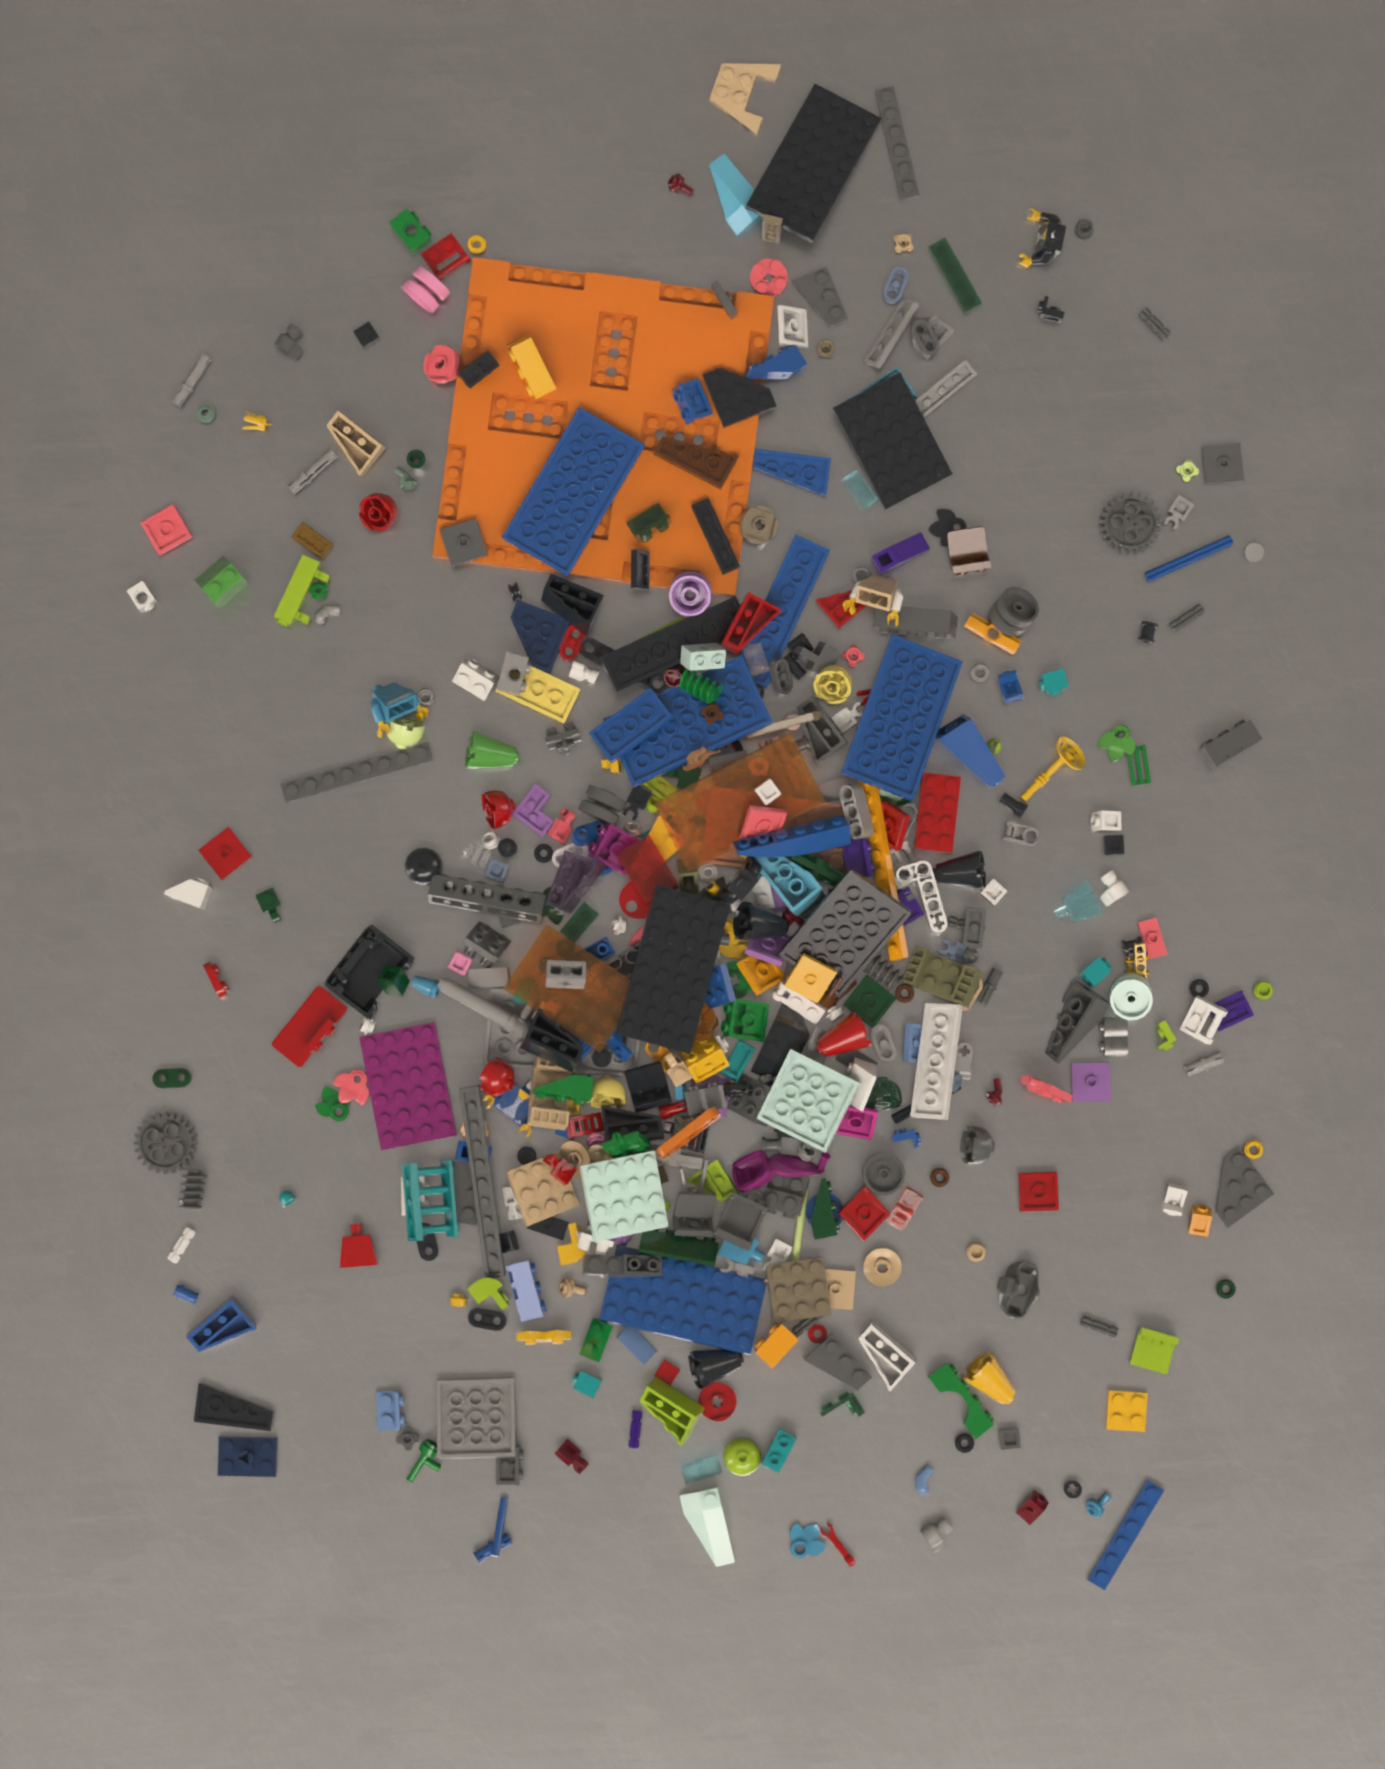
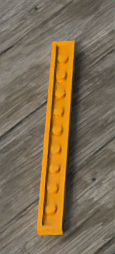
M858 780V783L864 789L874 828L872 836L868 839L871 845V857L874 864L877 887L898 901L879 788ZM903 924L887 942L890 961L908 958Z

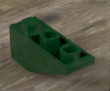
M822 1178L820 1181L810 1220L814 1240L838 1235L837 1231L840 1230L838 1219L834 1220L833 1212L836 1211L834 1200L830 1201L829 1193L832 1192L830 1181L826 1182V1178Z

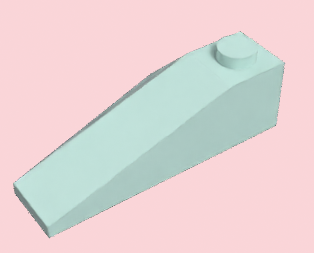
M717 1486L679 1495L686 1519L715 1566L734 1563L735 1560Z

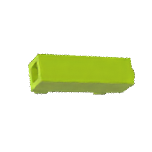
M302 555L274 614L277 624L286 628L288 625L293 627L295 621L298 620L308 625L311 619L310 616L301 613L300 610L307 598L310 586L313 585L315 578L326 584L330 579L328 574L319 571L322 566L320 562Z

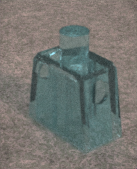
M1088 880L1061 898L1064 906L1054 910L1059 921L1069 916L1072 923L1103 914V910Z

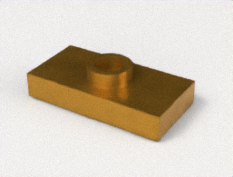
M304 522L300 524L291 536L321 560L324 559L333 547V543Z

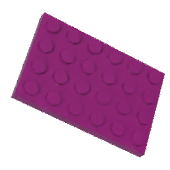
M435 1022L359 1037L381 1150L457 1136Z

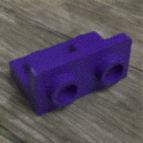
M866 838L851 840V844L842 846L845 871L847 872L851 867L863 877L872 876L874 864L869 859V853H871L870 842H867Z

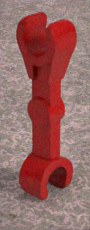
M827 1523L831 1531L825 1533L821 1528V1533L833 1542L850 1567L853 1566L856 1561L836 1537L833 1526Z

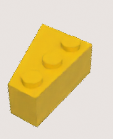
M525 335L507 344L510 350L508 354L512 362H516L518 366L516 370L521 380L525 379L527 383L525 388L530 397L534 396L535 399H538L556 389L529 335Z

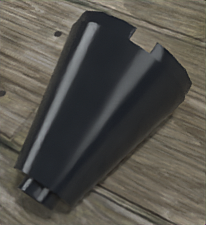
M975 851L938 863L936 868H933V874L938 883L982 889L986 886V872H984L983 866L985 861L982 851Z
M746 901L737 907L736 911H739V913L733 919L734 935L739 937L738 939L740 940L783 937L788 932L789 925L787 920L779 915Z
M729 1350L690 1351L688 1356L691 1375L697 1378V1381H694L698 1389H703L735 1372L744 1363L741 1353Z

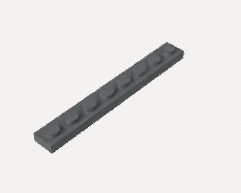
M427 742L281 784L285 802L289 803L433 762V757Z

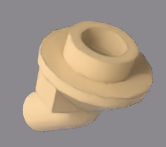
M564 1278L558 1287L559 1292L565 1298L571 1297L572 1292L585 1295L587 1292L586 1287L574 1285V1281Z

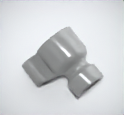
M943 1517L938 1521V1524H929L920 1531L936 1554L945 1548L942 1535L952 1531V1528Z

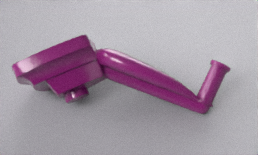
M763 1150L747 1154L733 1163V1180L737 1188L744 1193L752 1188H761L775 1175L803 1177L822 1174L831 1156L829 1153L823 1152L818 1165L811 1161L806 1162L798 1156L789 1154H774L768 1158Z

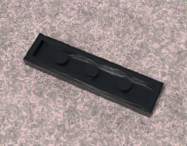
M709 498L691 505L722 575L740 568Z

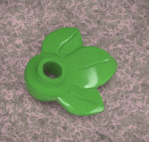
M1118 725L1113 731L1106 732L1101 736L1098 748L1108 749L1111 761L1115 762L1120 760L1124 753L1133 755L1136 744L1131 738L1130 729L1125 725ZM1124 732V737L1120 738L1119 733Z

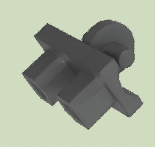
M573 722L563 725L565 732L559 734L556 727L546 729L547 737H545L548 750L556 749L557 752L565 750V754L569 755L568 749L575 747L574 743L582 741L579 730Z

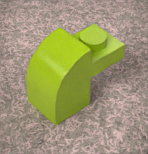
M482 1278L467 1288L478 1304L491 1295L502 1310L509 1306L507 1303L510 1300L504 1291L499 1292L498 1290L504 1285L498 1279Z

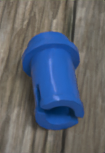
M182 1284L181 1286L177 1285L173 1295L176 1296V1299L181 1298L194 1305L199 1293L185 1288Z

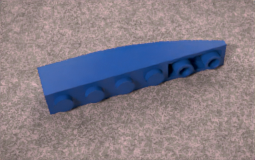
M841 815L787 829H779L767 834H759L750 838H742L734 841L733 846L737 854L741 856L787 857L816 853L851 844L849 824L845 816Z

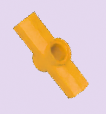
M973 612L964 625L966 629L1011 655H1014L1021 643L1020 639L1001 633L992 623ZM988 630H996L998 636L996 638H990L988 636Z

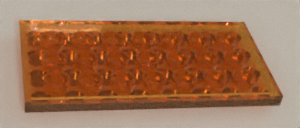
M789 733L653 804L687 871L690 872L735 849L733 842L740 840L739 837L750 805L786 809L785 823L824 803L825 800L792 734ZM770 778L781 795L768 805H765L754 789Z

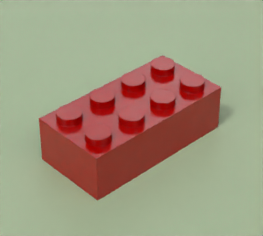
M923 772L913 850L950 855L953 853L961 783L960 776Z

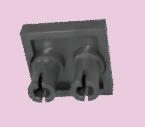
M479 921L463 941V944L467 946L464 954L467 955L471 951L468 957L474 958L476 953H479L483 956L480 964L483 966L487 961L485 968H490L492 963L495 964L506 951L512 941L490 928L489 925Z

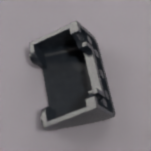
M370 925L362 932L328 976L325 986L368 1019L378 1008L375 999L383 989L377 980L385 965L408 970L412 966L415 957L376 927Z

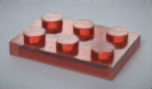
M649 835L616 854L645 904L652 900L656 884L669 888L678 885V882Z

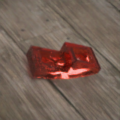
M907 1186L886 1222L903 1231L924 1196Z

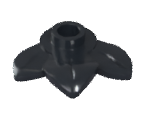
M938 509L937 516L939 521L933 523L928 531L933 536L941 537V546H948L947 532L954 530L953 526L956 524L960 526V529L967 528L963 519L956 518L953 511Z

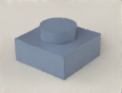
M491 858L485 877L503 884L510 865Z

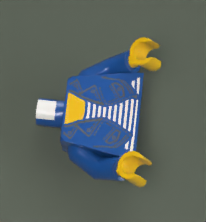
M528 1080L522 1088L514 1084L511 1091H507L501 1096L486 1095L481 1100V1102L487 1101L489 1103L486 1109L493 1105L520 1126L519 1134L521 1131H526L528 1133L526 1138L530 1136L534 1127L527 1125L531 1080Z

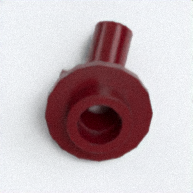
M681 174L672 175L668 180L670 191L677 193L680 189L689 196H692L694 193V189L683 183L685 178Z
M788 907L782 913V917L787 920L789 926L794 921L799 926L804 922L800 915L797 917Z
M1001 1078L993 1079L995 1091L986 1092V1100L993 1106L1002 1105Z

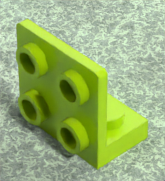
M1139 1327L1130 1364L1167 1374L1175 1345L1178 1346L1180 1338Z

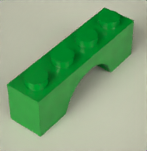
M945 1362L928 1375V1378L940 1393L953 1391L964 1398L967 1404V1415L963 1424L973 1437L977 1439L994 1426L992 1423L994 1418L988 1410L985 1412L980 1407L982 1402L976 1394L972 1396L969 1393L970 1386L964 1379L960 1381L956 1375L959 1372L952 1363L948 1365Z

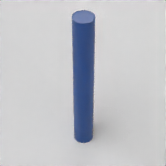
M500 1498L491 1556L499 1557L508 1503L507 1498Z

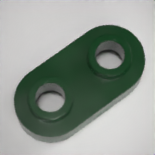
M184 1068L159 1069L153 1074L152 1080L158 1088H183L191 1083L192 1075ZM183 1074L185 1079L180 1082L178 1076ZM160 1075L165 1076L164 1082L159 1081Z

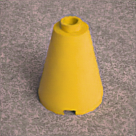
M987 1351L988 1355L984 1357L982 1354L979 1355L967 1367L966 1371L968 1374L966 1376L963 1374V1379L1001 1404L1011 1403L1015 1398L1014 1394L1016 1391L997 1359L990 1351Z

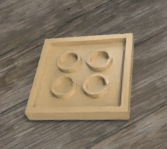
M559 1151L552 1153L558 1160L562 1158ZM545 1157L505 1172L525 1226H530L579 1206L571 1181L563 1186L550 1174L552 1168L543 1162Z

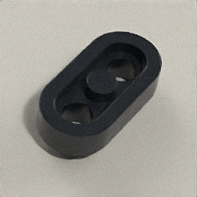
M422 1223L423 1226H432L429 1223ZM435 1233L423 1236V1241H416L422 1259L431 1261L438 1256L439 1249ZM426 1248L432 1249L431 1255L425 1253Z
M474 1308L468 1314L469 1323L477 1328L500 1331L506 1326V1316L499 1311ZM476 1314L482 1316L480 1321L475 1320L474 1316ZM494 1318H500L501 1322L499 1325L494 1324Z

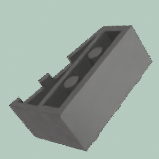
M811 696L797 707L799 716L814 711H820L822 715L820 719L802 724L815 765H819L848 743L814 696Z
M1243 719L1234 725L1235 729L1231 731L1226 729L1218 734V739L1214 741L1209 739L1201 744L1203 748L1199 751L1211 770L1262 740L1251 719L1248 721Z
M832 1333L804 1358L806 1362L856 1390H859L872 1378Z

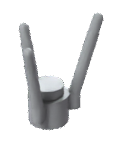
M708 1159L704 1161L699 1191H697L696 1187H687L683 1168L679 1169L683 1192L703 1193Z

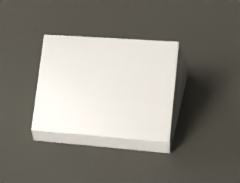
M779 305L777 307L779 349L786 346L790 348L794 345L797 348H807V310Z

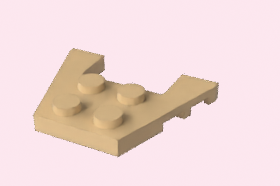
M722 63L709 101L728 115L730 114L741 125L743 124L753 134L757 135L763 117L745 112L756 77L776 83L781 65Z

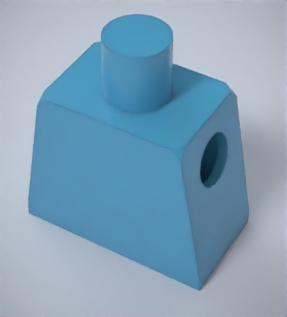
M754 1238L749 1251L724 1241L717 1254L747 1265L750 1258L761 1263L766 1253L756 1248L759 1240Z

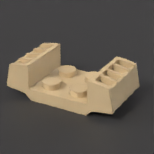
M535 1056L527 1125L566 1130L570 1112H567L569 1100L558 1102L553 1097L539 1099L536 1098V1095L531 1094V1091L534 1088L572 1076L575 1069L573 1072H570Z

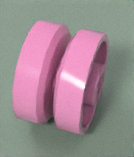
M417 266L412 272L415 281L406 279L401 288L417 304L433 314L439 307L436 299L444 301L450 294V291L433 274L423 267Z

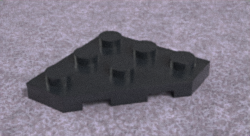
M722 368L702 375L723 428L777 408L770 388Z

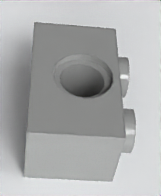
M506 652L497 691L520 697V693L525 692L527 682L524 681L525 675H529L532 666L529 663L528 657ZM514 670L520 672V677L516 680L510 678V673Z

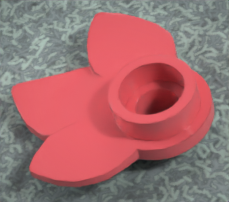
M354 1070L350 1074L342 1073L335 1078L333 1084L340 1088L338 1094L340 1103H347L355 1098L362 1106L367 1101L369 1090L366 1086L367 1076L363 1071ZM355 1076L361 1077V1081L359 1083L354 1082Z

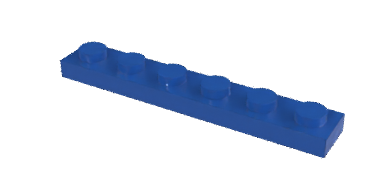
M1146 1480L1087 1579L1088 1581L1105 1591L1163 1494L1164 1490Z

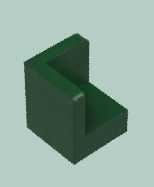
M385 965L377 980L385 994L403 996L409 984V979L403 969L396 966Z

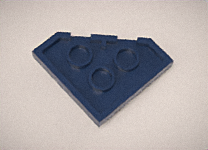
M517 600L510 618L533 667L550 674L570 623L562 616Z

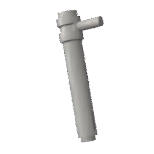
M442 977L437 986L441 992L505 1027L506 1031L514 1032L520 1039L525 1037L531 1024L527 1018L535 1005L534 1001L528 1000L520 1016L515 1013L511 1014L448 977Z

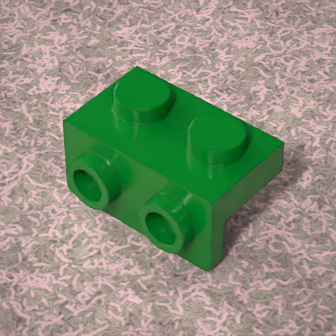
M593 1318L579 1354L593 1361L600 1362L613 1326Z

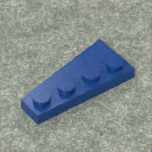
M755 448L753 469L826 497L831 458Z

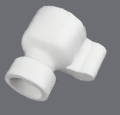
M575 659L569 678L578 681L586 679L589 683L595 684L600 670L595 668L589 669L586 663Z
M1113 870L1100 878L1108 886L1107 890L1100 897L1106 907L1130 892L1123 881L1116 879L1117 876Z

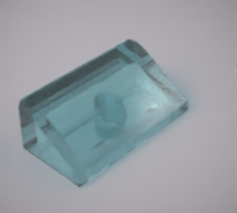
M857 470L842 479V483L864 512L879 502L877 496Z
M717 1454L680 1465L686 1484L723 1473Z

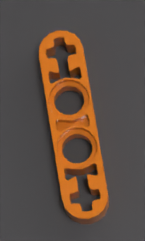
M711 1107L662 1144L656 1152L661 1159L671 1156L715 1122L721 1114L716 1107Z

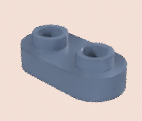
M897 266L892 269L883 291V298L887 303L896 304L901 300L909 279V273L906 268ZM900 274L903 278L897 280L896 275ZM894 292L896 296L892 298L889 296V293Z

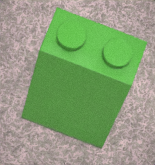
M224 556L195 579V582L219 609L248 585L241 574Z

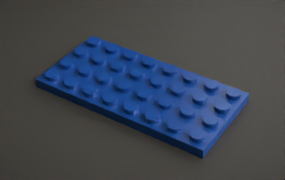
M579 407L506 529L502 539L568 577L645 448V445Z
M892 634L841 774L913 801L963 661Z
M742 655L725 662V668L710 669L701 673L704 675L703 680L710 677L709 684L714 680L717 681L716 687L723 684V689L714 703L719 705L718 709L724 714L722 720L715 721L713 725H708L706 723L707 719L701 714L702 709L709 706L706 700L701 701L699 697L695 698L693 693L687 694L686 690H680L679 686L671 687L656 694L673 719L620 757L633 787H637L688 763L686 760L687 756L691 752L701 749L702 746H705L706 751H715L773 724Z
M617 1245L614 1256L657 1255L638 1252V1249ZM662 1256V1276L609 1278L599 1320L751 1355L767 1283H764L763 1280L765 1279L750 1275L744 1277L737 1275V1272L733 1271L724 1273L720 1271V1268Z

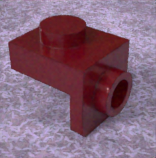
M1034 1490L1015 1513L1031 1525L1045 1511L1049 1502L1042 1494Z

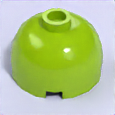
M735 1438L724 1449V1464L735 1475H750L761 1464L762 1455L760 1448L750 1438Z

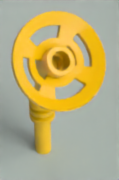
M1060 737L1056 741V748L1060 757L1044 773L1041 772L1034 779L1035 782L1020 796L1023 801L1026 802L1039 787H1043V784L1050 780L1049 777L1064 763L1075 770H1081L1085 767V756L1081 748L1072 739Z

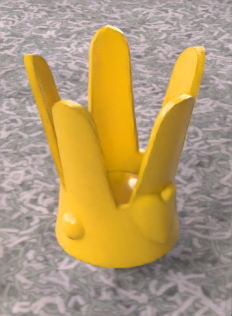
M246 410V412L254 416L246 415L244 420L257 425H245L242 429L265 431L266 425L272 426V424L267 423L265 415H256Z

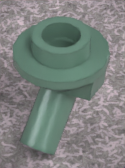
M397 467L395 469V474L401 477L399 488H403L404 491L414 489L418 482L413 477H410L409 473L402 468Z

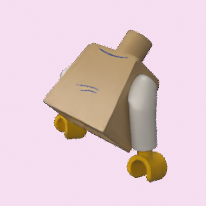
M875 574L865 580L858 581L849 596L850 600H846L843 603L844 611L846 612L850 607V614H854L856 611L855 601L888 612L891 610L892 612L887 616L888 625L890 620L894 619L896 620L895 626H898L899 616L897 613L900 612L903 601L901 590L897 588L898 582L891 576L882 577Z

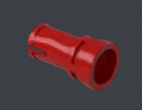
M685 1099L673 1104L658 1106L661 1119L666 1120L673 1117V1115L687 1112L686 1106L680 1108V1106L686 1105Z

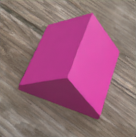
M849 1105L836 1134L872 1140L878 1110L864 1108L863 1111H860L854 1106Z

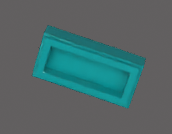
M739 1039L727 1060L730 1066L721 1070L720 1073L737 1082L756 1048Z

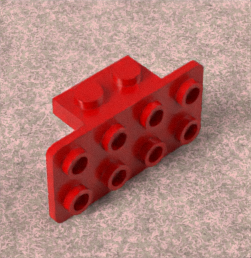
M317 986L273 1040L272 1046L297 1067H302L314 1051L317 1053L324 1045L322 1041L325 1037H330L336 1030L334 1026L346 1013L347 1007L324 988Z

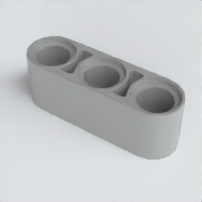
M860 784L842 786L839 796L845 818L849 824L850 836L853 839L871 837L874 828L863 787Z

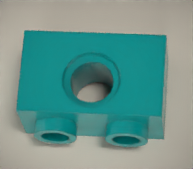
M1098 957L1079 973V976L1090 988H1093L1112 972L1110 969L1111 964L1105 958L1101 959Z
M779 1428L761 1464L779 1473L797 1437Z

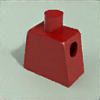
M362 1223L350 1224L351 1236L342 1237L340 1268L378 1265L371 1234H362Z

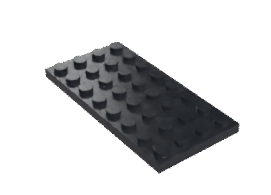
M814 84L748 200L745 209L761 217H764V214L783 218L782 228L813 243L882 118Z
M658 884L655 885L615 1034L691 1054L729 913V904Z

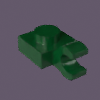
M272 887L255 895L262 912L266 913L269 911L274 923L281 921L276 909L281 904L274 888Z

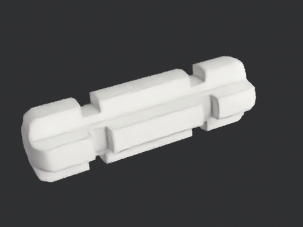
M189 1227L184 1229L182 1232L183 1236L179 1237L172 1248L174 1251H171L167 1256L171 1262L177 1263L179 1261V1255L184 1253L190 1243L189 1239H192L195 1235L193 1229Z

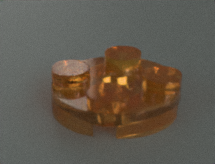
M707 1004L703 1005L700 1021H703L701 1026L697 1028L694 1042L708 1040L713 1036L715 1028L718 1027V1017Z

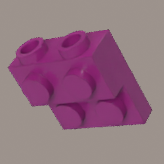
M611 823L601 825L597 832V835H599L597 841L592 842L589 846L588 852L590 854L588 857L625 876L643 842Z

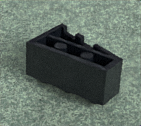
M550 574L544 587L541 601L587 636L601 608L604 595Z
M538 1008L520 1049L573 1072L584 1047L567 1032H563L554 1020H550Z
M601 1105L606 1142L612 1140V1136L616 1132L626 1135L639 1131L649 1141L664 1139L661 1116Z

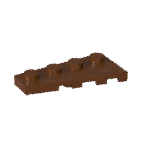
M664 436L661 438L653 454L720 490L739 458L738 455H729L722 451L705 449L703 446L690 445L687 442Z

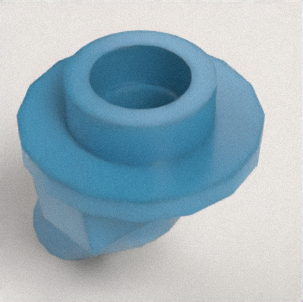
M1106 1492L1098 1501L1094 1498L1086 1503L1089 1515L1096 1518L1102 1516L1105 1511L1103 1506L1112 1498L1111 1495Z

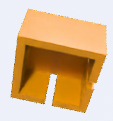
M775 1323L768 1331L770 1335L766 1339L762 1337L755 1344L757 1348L755 1353L771 1368L799 1341L782 1323L779 1325Z

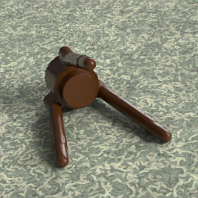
M840 977L831 991H825L819 1003L828 1009L831 1006H836L838 1001L857 984V981H854L839 998L838 996L836 997L834 992L843 980Z

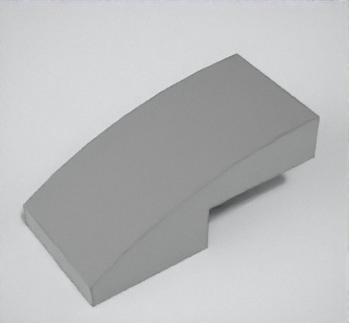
M509 967L468 969V989L510 987Z

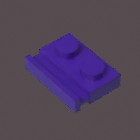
M1242 990L1213 1003L1228 1010L1226 1017L1222 1018L1217 1028L1218 1032L1254 1016ZM1210 1012L1212 1019H1214L1216 1014Z

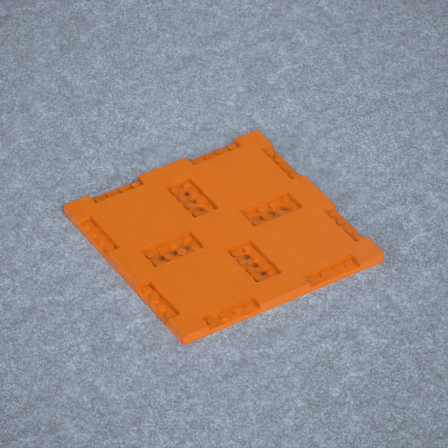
M473 257L457 373L486 351L491 353L500 366L470 389L465 386L462 379L458 376L456 378L432 557L449 560L440 530L476 519L488 556L467 563L563 575L502 539V536L580 407L644 444L645 448L569 576L631 584V550L637 549L650 552L649 586L670 589L671 583L676 576L683 572L694 571L708 579L713 595L735 597L739 568L722 575L691 505L709 498L737 561L740 563L743 536L740 534V519L747 509L759 415L723 428L702 375L722 368L745 378L750 366L755 363L759 365L763 363V360L767 357L774 296L739 291L737 293L729 292L733 298L731 303L738 312L737 317L730 319L710 289L664 284L661 281L592 272L579 273L517 265L507 261ZM614 330H619L622 336L620 339L615 340L611 337V333ZM525 335H529L532 338L556 387L555 390L538 399H535L534 396H529L525 388L527 383L525 379L521 380L516 370L518 366L516 362H512L508 354L510 350L507 344ZM611 349H617L619 356L611 358L608 353ZM609 367H614L617 373L615 376L610 377L606 374V370ZM699 378L713 414L686 425L681 417L678 404L673 398L672 390L679 384ZM748 379V380H751V381H753V382H755V383H758V384H760V385H763V380H764V379ZM507 411L515 413L513 420L505 419L504 415ZM527 413H531L534 416V420L530 423L523 420L524 415ZM544 416H551L553 422L550 425H544L542 419ZM658 430H662L666 433V437L674 439L676 433H682L685 436L683 442L694 446L697 445L693 442V437L700 435L704 441L699 446L713 451H722L729 455H738L739 458L720 490L653 455L660 442L655 437V433Z

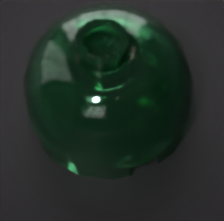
M878 1077L874 1082L865 1107L876 1110V1106L883 1107V1110L898 1108L902 1104L901 1089L895 1082L888 1080L887 1077Z

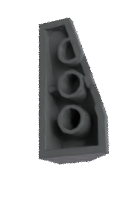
M1073 980L1063 997L1062 1002L1064 1005L1061 1014L1058 1013L1057 1020L1059 1021L1056 1030L1052 1031L1045 1053L1058 1064L1101 1021L1111 1005L1101 995L1076 980Z

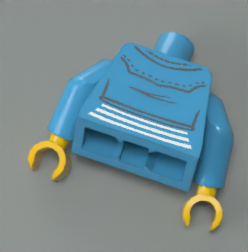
M391 683L384 687L380 684L374 686L372 690L371 712L375 723L379 725L377 730L379 738L382 737L381 730H384L387 736L390 731V727L384 724L383 721L388 723L417 710L415 718L419 722L422 721L423 716L424 718L428 716V709L420 706L421 703L412 689L405 688L397 683Z

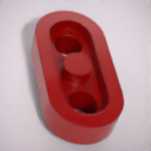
M573 625L568 627L559 648V654L565 661H573L577 658L580 645L585 639V634ZM574 631H578L580 633V635L576 638L572 636ZM571 649L573 652L571 655H567L565 651Z
M208 962L204 964V969L218 997L221 999L227 996L226 992L229 989L225 981L220 980L218 976L220 971L216 963Z

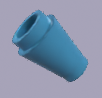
M420 976L413 978L411 986L431 998L433 996L436 998L440 992V988L437 987L439 984L438 980Z

